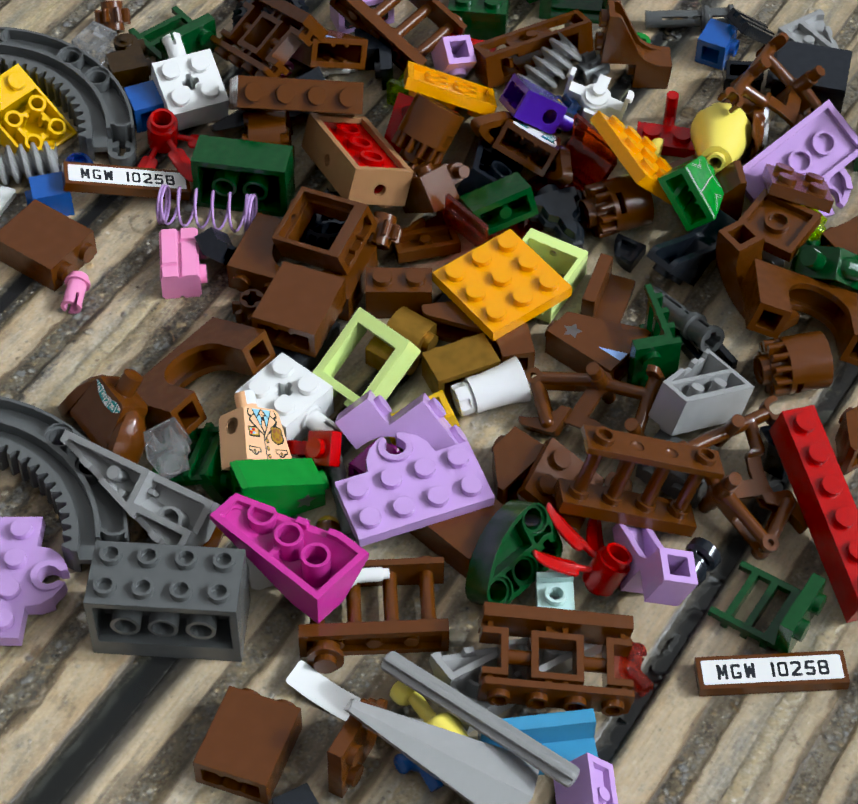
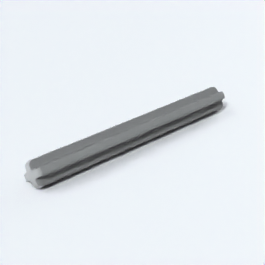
M391 651L383 658L381 669L561 785L569 788L577 780L580 773L579 767L402 655Z

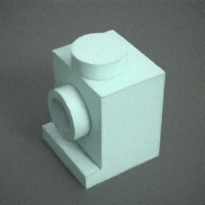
M536 572L535 606L575 610L574 577L558 572Z

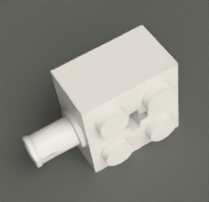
M173 32L174 40H172L170 33L162 38V42L169 59L152 63L151 80L154 81L163 100L164 108L170 110L176 116L178 131L221 120L228 116L229 98L211 50L206 49L186 54L180 33Z
M283 352L235 392L244 390L255 391L258 408L272 409L279 414L286 440L302 441L308 436V431L341 432L335 422L328 418L334 413L333 386Z

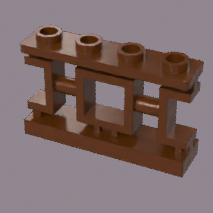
M251 0L250 3L247 1L243 3L242 6L247 12L230 32L222 29L220 31L221 38L212 35L209 40L216 45L214 49L216 54L225 61L229 60L238 69H243L250 76L279 78L281 74L286 76L290 72L284 65L301 44L310 47L313 44L310 40L312 37L321 42L328 34V31L310 13L285 0Z
M484 601L478 619L479 643L498 645L497 667L481 666L478 675L479 688L477 700L486 701L495 706L518 704L526 705L531 709L551 707L562 708L565 711L594 708V712H602L606 716L628 714L635 700V691L632 690L634 682L633 680L615 678L614 656L628 657L631 651V634L634 630L633 616ZM509 636L528 638L527 651L509 649ZM584 643L603 645L602 658L584 656ZM539 649L572 652V674L539 671ZM508 665L527 666V680L507 678ZM584 672L602 673V687L583 685Z

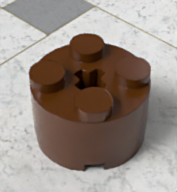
M262 110L244 112V127L246 131L248 130V133L242 134V140L293 146L295 166V149L291 138L293 128L289 111Z

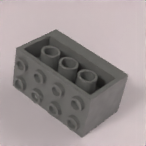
M96 540L83 601L93 652L242 662L251 601L246 550Z

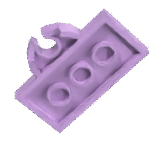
M827 100L743 166L747 181L746 197L753 203L764 188L766 189L762 176L766 163L774 166L776 163H783L792 167L796 173L806 175L807 172L822 176L824 181L827 182L830 193L835 198V205L840 209L843 208L848 202L850 192L853 189L851 177L844 167L858 157L857 134L831 101ZM807 207L822 214L821 219L835 214L832 208L830 213Z
M396 432L395 436L396 446L404 450L402 453H388L386 451V439L382 436L369 448L365 473L334 482L335 493L360 547L494 505L495 496L468 441L434 451L428 441L416 434Z
M0 517V646H22L28 615H43L57 610V603L68 591L64 581L57 580L49 584L42 583L46 577L51 575L59 576L62 579L70 578L67 564L62 556L51 548L42 547L46 527L43 517Z

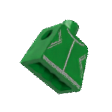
M703 155L674 167L657 179L687 232L716 219L724 192L715 176L714 168L708 164Z

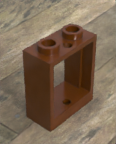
M302 186L296 197L291 200L289 209L282 221L275 227L272 240L283 257L348 276L377 222L367 204ZM314 213L345 221L329 250L298 242Z

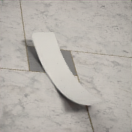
M300 660L286 678V682L300 694L345 722L350 716L344 710L351 699L361 700V698L324 677L304 660ZM409 717L424 722L423 719Z

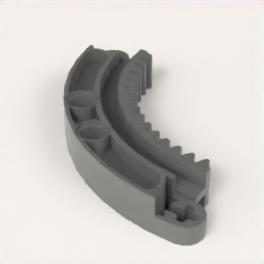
M0 27V75L16 64H19L40 90L47 95L50 101L55 100L57 107L62 106L63 112H68L69 119H73L74 126H77L82 158L95 161L96 152H108L110 165L133 167L137 162V141L132 108L125 91L109 69L95 57L64 40L30 30ZM121 149H126L124 156H121Z
M0 396V470L4 471L10 467L12 475L15 476L20 473L24 482L30 479L31 486L33 488L39 487L40 494L42 496L46 495L48 503L53 504L54 512L58 514L63 528L62 536L64 543H62L61 547L67 567L73 569L74 572H82V564H91L96 540L131 542L127 512L98 482L99 480L79 461V458L68 446L60 441L65 429L84 439L86 438L71 425L53 414L33 405Z

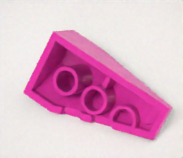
M238 493L232 495L209 515L210 520L238 549L246 550V557L294 606L317 624L344 601L369 558V553L340 531L329 528L328 531L310 525L308 519L300 516L297 519L278 513L273 506Z

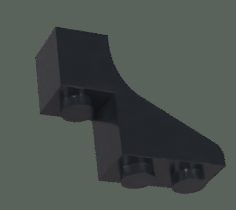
M719 209L714 221L697 227L688 234L653 246L646 256L655 262L652 268L665 278L671 279L678 285H681L684 281L694 287L711 261L716 258L718 231L736 222V220Z

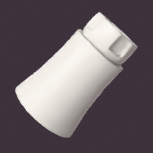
M515 356L482 373L465 378L463 382L450 386L453 403L461 417L474 412L478 414L493 408L531 400L530 388L525 372Z

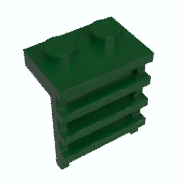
M177 6L172 8V13L175 16L142 33H139L134 28L128 30L129 34L134 35L137 39H144L147 55L149 57L153 56L156 62L169 59L162 38L170 33L172 40H174L173 32L180 33L186 54L210 49L214 53L216 45L209 40L212 35L217 37L215 18L207 13L192 20Z
M651 284L644 285L648 302L645 324L639 325L640 328L652 332L651 337L632 340L627 383L642 387L646 386L648 380L645 372L648 364L658 366L662 370L665 379L678 371L682 346L681 338H674L675 323H668L670 313L668 307L662 308V292L655 293Z
M212 422L206 423L204 428L197 427L184 439L168 434L163 435L165 443L152 469L154 473L181 486L200 484L210 498L220 505L233 495L231 472L221 468L219 426L215 427Z
M742 560L738 569L750 576L726 612L711 606L708 616L720 621V626L725 629L730 626L739 631V636L747 639L748 636L760 642L759 647L765 650L767 647H770L780 653H791L798 641L802 642L806 636L813 616H818L826 603L827 596L823 594L827 579L812 573L803 589L800 590ZM760 580L769 586L745 623L734 618ZM780 590L788 594L789 596L765 633L754 628L777 591Z

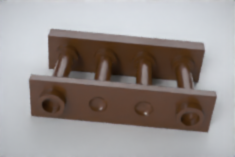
M330 0L329 3L356 29L361 28L389 45L392 51V62L403 72L408 61L426 66L428 60L425 56L435 48L442 37L449 36L450 34L464 35L467 28L462 18L456 13H452L439 0H409L418 9L396 28L387 24L382 17L402 0H384L375 8H370L362 0ZM428 17L439 29L417 48L413 47L403 37Z
M583 424L581 432L585 451L588 455L576 480L558 478L554 486L558 512L692 537L697 525L690 502L702 479L709 477L722 480L725 475L718 451L708 447H696L611 430L603 426L596 427ZM603 457L622 460L609 487L590 484ZM637 463L656 467L643 493L624 490ZM670 470L689 473L676 499L657 497Z
M420 556L418 558L367 560L363 568H389L390 578L379 582L357 583V585L350 589L346 596V623H325L324 618L317 624L310 618V624L298 625L300 658L307 657V653L314 642L324 639L337 642L344 656L388 654L391 651L397 653L449 651L448 618H436L434 584H444V557ZM397 585H419L421 619L399 620ZM383 586L384 621L362 622L361 587Z

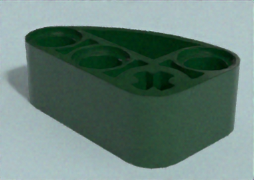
M510 500L491 518L478 539L469 564L465 593L470 602L483 605L484 601L505 604L513 601L536 581V572H546L549 570V568L543 566L534 558L532 553L534 549L561 558L563 552L561 538L543 505L535 502Z

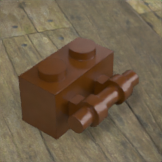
M432 161L417 165V162L408 164L414 173L405 206H402L404 212L435 213L459 200L455 184L469 176V168L458 162L450 163L449 165L445 163L433 165Z

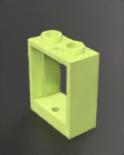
M530 228L522 240L556 272L565 275L563 279L572 286L573 293L586 275L588 251ZM568 298L534 318L551 323Z
M361 307L357 309L312 372L333 386L334 398L338 393L346 397L347 399L343 404L347 407L359 399L360 396L334 379V376L367 330L395 350L363 395L371 390L376 397L381 395L387 400L421 352L412 342Z

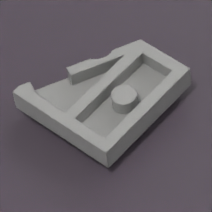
M821 9L778 28V33L785 32L788 35V41L839 49L837 42L832 38L833 33L830 26H826L823 21L825 14Z

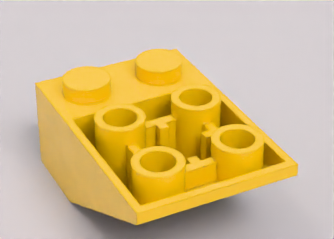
M16 64L0 75V145L3 147L9 145L13 153H16L18 144H22L25 151L29 152L30 144L34 142L40 151L42 150L43 141H47L50 148L54 149L55 142L58 148L77 135V131L19 64Z

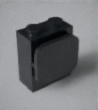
M787 41L773 56L797 79L817 65L822 66L825 70V75L811 89L822 104L830 100L839 113H841L852 51ZM768 70L765 88L771 89V96L776 97L786 86Z

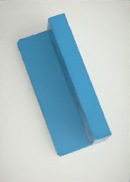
M594 708L502 718L569 762L587 752L598 757L594 739L596 728ZM478 732L479 741H483L503 748L502 746L492 741L482 733ZM539 770L538 775H544V773Z

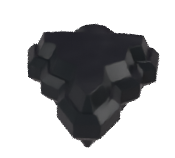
M548 184L542 187L534 197L539 214L528 218L529 221L538 223L543 231L554 233L557 239L583 248L584 229L581 222L584 220L585 214L582 207L579 206V201L584 200L581 190L576 189L575 186L560 189L556 184Z

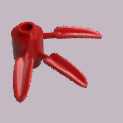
M165 108L154 110L147 119V143L152 151L149 156L142 157L137 167L156 169L158 165V160L155 159L157 152L168 153V157L177 171L186 180L193 182L191 161L182 148H177L178 140L187 141L188 147L195 149L199 135L191 134L187 136L178 134V120L176 116Z
M548 502L546 510L558 533L576 551L584 550L593 559L586 566L535 549L532 551L534 558L543 566L564 575L577 577L579 571L583 572L582 579L589 592L597 596H611L631 570L629 566L633 560L631 553L627 548L618 543L612 542L604 546L601 520L589 518L585 541L565 521L554 506Z

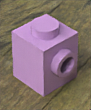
M470 35L442 37L431 52L435 70L462 79L467 76L477 62Z

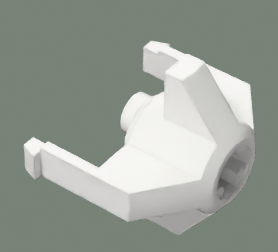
M571 67L566 76L568 81L563 95L567 94L570 99L574 98L581 106V109L577 111L581 116L578 127L588 130L591 124L589 119L598 111L609 118L614 115L619 120H622L628 103H632L634 92L629 90L625 101H619L612 98L610 91L607 89L611 80L610 77L600 74L597 83L583 86L573 81L577 68Z

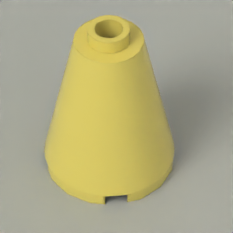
M717 102L711 104V106L700 110L691 124L690 137L697 157L703 155L708 164L714 168L715 174L733 161H737L746 152L752 141L751 122L741 108L731 114L729 112V109L732 107L731 103Z

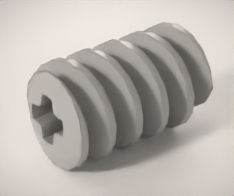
M559 31L557 33L561 39L560 41L554 38L549 39L552 49L541 48L544 58L542 59L534 55L532 59L535 67L527 64L524 66L527 76L517 73L520 77L546 91V85L553 88L557 87L554 80L555 76L563 80L566 78L562 69L563 67L566 69L573 67L571 59L579 62L582 61L579 50Z
M43 141L42 150L40 151L36 144L31 142L29 152L25 151L22 144H18L16 153H13L10 146L6 145L4 155L0 154V179L4 185H9L11 176L19 184L22 182L23 174L28 179V177L35 176L36 173L44 175L48 174V171L51 173L60 172L56 142L54 149H51L48 142Z

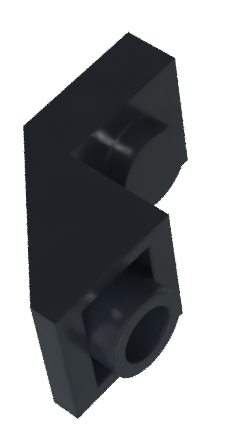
M361 28L354 29L355 36L368 39L365 70H375V78H381L382 91L394 90L391 47Z

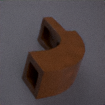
M742 218L718 231L716 259L724 287L734 306L745 319L741 282L754 258L762 260L765 237L745 218ZM792 310V314L782 332L798 324L800 314L796 310Z

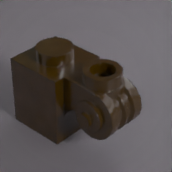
M128 33L117 35L114 38L115 52L106 53L109 71L119 81L123 90L124 87L150 81L149 76H151L152 62L150 57H144L147 56L144 39H137L134 35Z

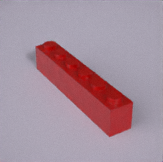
M810 405L782 411L769 432L846 623L858 621V509L815 406Z

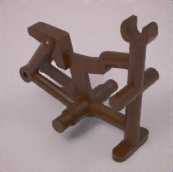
M780 32L756 52V58L748 69L730 83V87H727L718 95L717 100L721 102L724 98H727L732 104V107L729 109V112L732 114L743 106V95L759 108L767 107L778 114L790 125V130L812 113L811 108L816 110L822 105L811 87L825 75V70L822 66L817 65L798 79L794 78L773 56L789 40L785 32ZM767 69L786 86L776 97L771 96L770 92L763 95L751 86L754 79Z
M591 362L586 366L587 373L540 371L536 367L526 371L525 375L530 384L538 417L519 416L518 421L528 431L551 437H558L566 425L581 429L583 424L596 427L603 426L589 416L601 399L607 404L613 403L616 399L615 394L641 400L635 418H628L624 426L628 433L646 436L644 432L649 420L648 414L656 399L659 388L663 381L666 380L662 370L652 364H648L645 371L648 376L645 387L614 380L596 362ZM547 390L584 393L573 409L561 405L553 411ZM622 460L619 461L617 470H618V468H619V466H620ZM610 472L606 476L604 481L605 487L610 486L616 472ZM629 479L624 489L625 491L632 492L633 483L631 479Z
M776 396L766 398L759 406V410L745 416L735 414L719 428L688 442L684 440L678 442L696 447H711L713 445L722 447L731 437L745 431L750 450L745 454L744 459L750 479L742 480V476L738 472H732L723 477L722 480L704 477L703 479L708 488L707 493L699 502L698 508L702 513L706 514L718 507L751 547V554L757 560H764L770 553L778 549L779 538L787 521L798 534H802L808 528L793 493L790 490L773 492L762 467L761 457L765 453V448L758 425L764 422L768 425H773L780 415L772 413L769 408L778 400ZM757 497L756 501L760 508L772 511L765 528L761 526L740 499Z

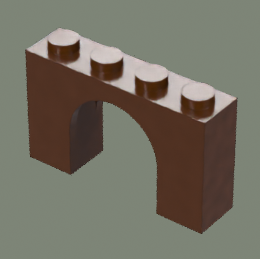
M237 75L230 78L229 110H283L361 115L363 114L364 83Z
M259 212L256 214L227 264L228 285L230 288L240 292L257 289L263 295L265 294L280 268L277 262L281 254L274 244L272 236L275 227L282 219ZM366 242L348 276L326 269L321 271L345 278L346 302L337 317L338 319L350 321L365 293L366 267H378L377 245Z
M754 258L741 282L746 329L778 339L792 314V310L800 311L816 318L832 332L836 340L839 360L858 366V293Z
M215 317L207 321L142 376L143 381L137 393L148 405V413L145 418L146 428L180 439L186 438L207 419V416L195 392L185 389V387L197 378L215 371L228 370L252 377L277 357L266 331Z

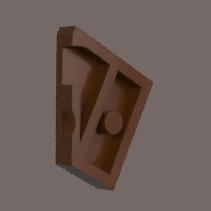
M446 207L437 211V215L427 221L421 217L412 222L410 226L401 228L403 231L399 244L391 243L398 263L415 262L427 258L461 253V242Z

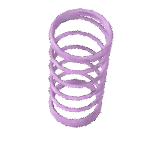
M168 184L161 185L156 201L157 222L159 225L166 224L167 226L178 215L180 224L183 227H187L194 216L196 225L203 229L211 217L213 227L221 230L228 218L230 229L234 233L240 230L243 222L246 233L258 212L257 196L247 193L245 195L244 210L240 224L234 230L231 221V191L228 193L227 210L220 228L216 227L214 219V189L211 191L210 209L203 226L199 225L197 217L198 188L194 190L193 209L186 224H183L180 215L181 186L177 188L176 208L170 222H167L171 207V190ZM164 193H165V204H164V211H163V197H164Z

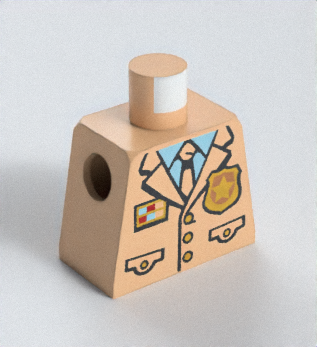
M253 390L235 393L236 409L221 415L219 418L222 470L230 471V462L236 460L291 459V453L279 414L272 409L258 408L255 391Z

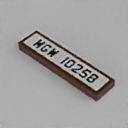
M63 161L62 164L63 191L157 198L161 185L168 184L171 190V199L176 200L177 188L179 186L182 188L181 200L189 201L190 182L177 170Z
M843 650L695 657L693 664L699 696L848 689L850 684Z

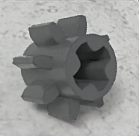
M595 50L581 54L582 61H577L579 64L574 66L577 68L574 77L583 86L597 83L600 74L607 75L610 73L609 63H601L600 54L596 55Z

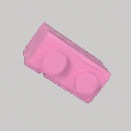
M195 227L180 228L179 231L176 229H161L159 232L160 281L162 296L165 299L180 298L181 296L185 298L200 297L202 294L201 283H208L206 263H200V260L207 259V256L202 254L195 239V236L198 235V229Z

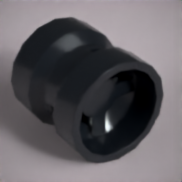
M701 537L693 538L685 548V551L693 552L698 580L696 588L706 579V572L713 571L721 562V556L717 548L710 541Z

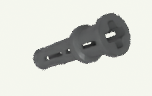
M728 4V7L710 8L709 5H704L698 10H645V29L700 27L701 30H704L712 17H724L715 20L733 25L726 15L734 8V5ZM662 18H686L684 20H662Z
M653 287L655 293L662 292V308L668 307L670 311L669 321L675 323L684 339L697 343L701 352L707 348L715 352L720 348L725 338L723 329L717 325H710L703 314L690 312L660 287Z

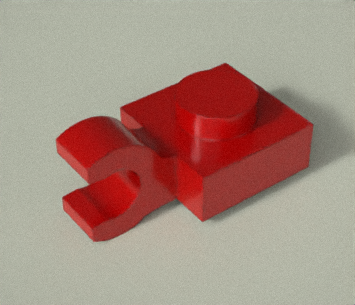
M308 431V441L287 440L291 455L312 458L316 467H340L342 432Z

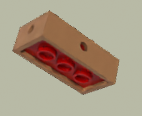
M309 112L301 147L342 198L367 205H377L381 208L405 206L414 171L366 116Z

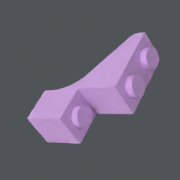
M369 390L341 411L335 421L337 427L356 450L365 443L382 436L395 437L396 432L416 434L428 441L434 451L468 441L463 431L456 424L451 426L445 419L446 411L436 398L430 400L425 392L391 416L389 413L392 410L387 401L381 395L376 397Z
M618 523L612 528L614 543L621 544L627 548L633 558L629 565L631 570L620 583L621 591L641 593L644 595V602L679 606L696 588L698 580L693 552L664 548L651 529L628 527Z

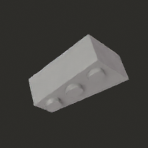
M707 348L699 359L694 358L690 361L687 368H680L663 381L648 416L659 425L662 431L671 436L724 424L735 414L742 415L754 386Z

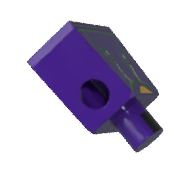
M515 73L499 98V101L513 117L551 135L555 133L557 128L568 132L575 122V116L567 112V107L557 96Z

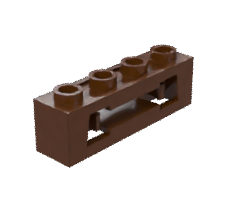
M576 9L474 44L473 48L477 60L474 65L475 76L489 88L503 86L504 83L510 81L514 73L527 76L524 66L527 64L535 67L532 57L535 55L543 59L544 56L541 48L552 49L549 39L561 40L557 31L562 33L579 50L580 55L587 51L591 52L594 50L592 21ZM565 24V28L554 31L550 30V28ZM503 44L507 46L494 52L489 50Z

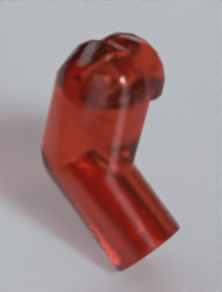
M632 642V648L628 657L620 656L618 671L623 679L633 680V689L643 697L653 689L654 683L641 671V665L644 660L643 656H647L645 646L639 642Z

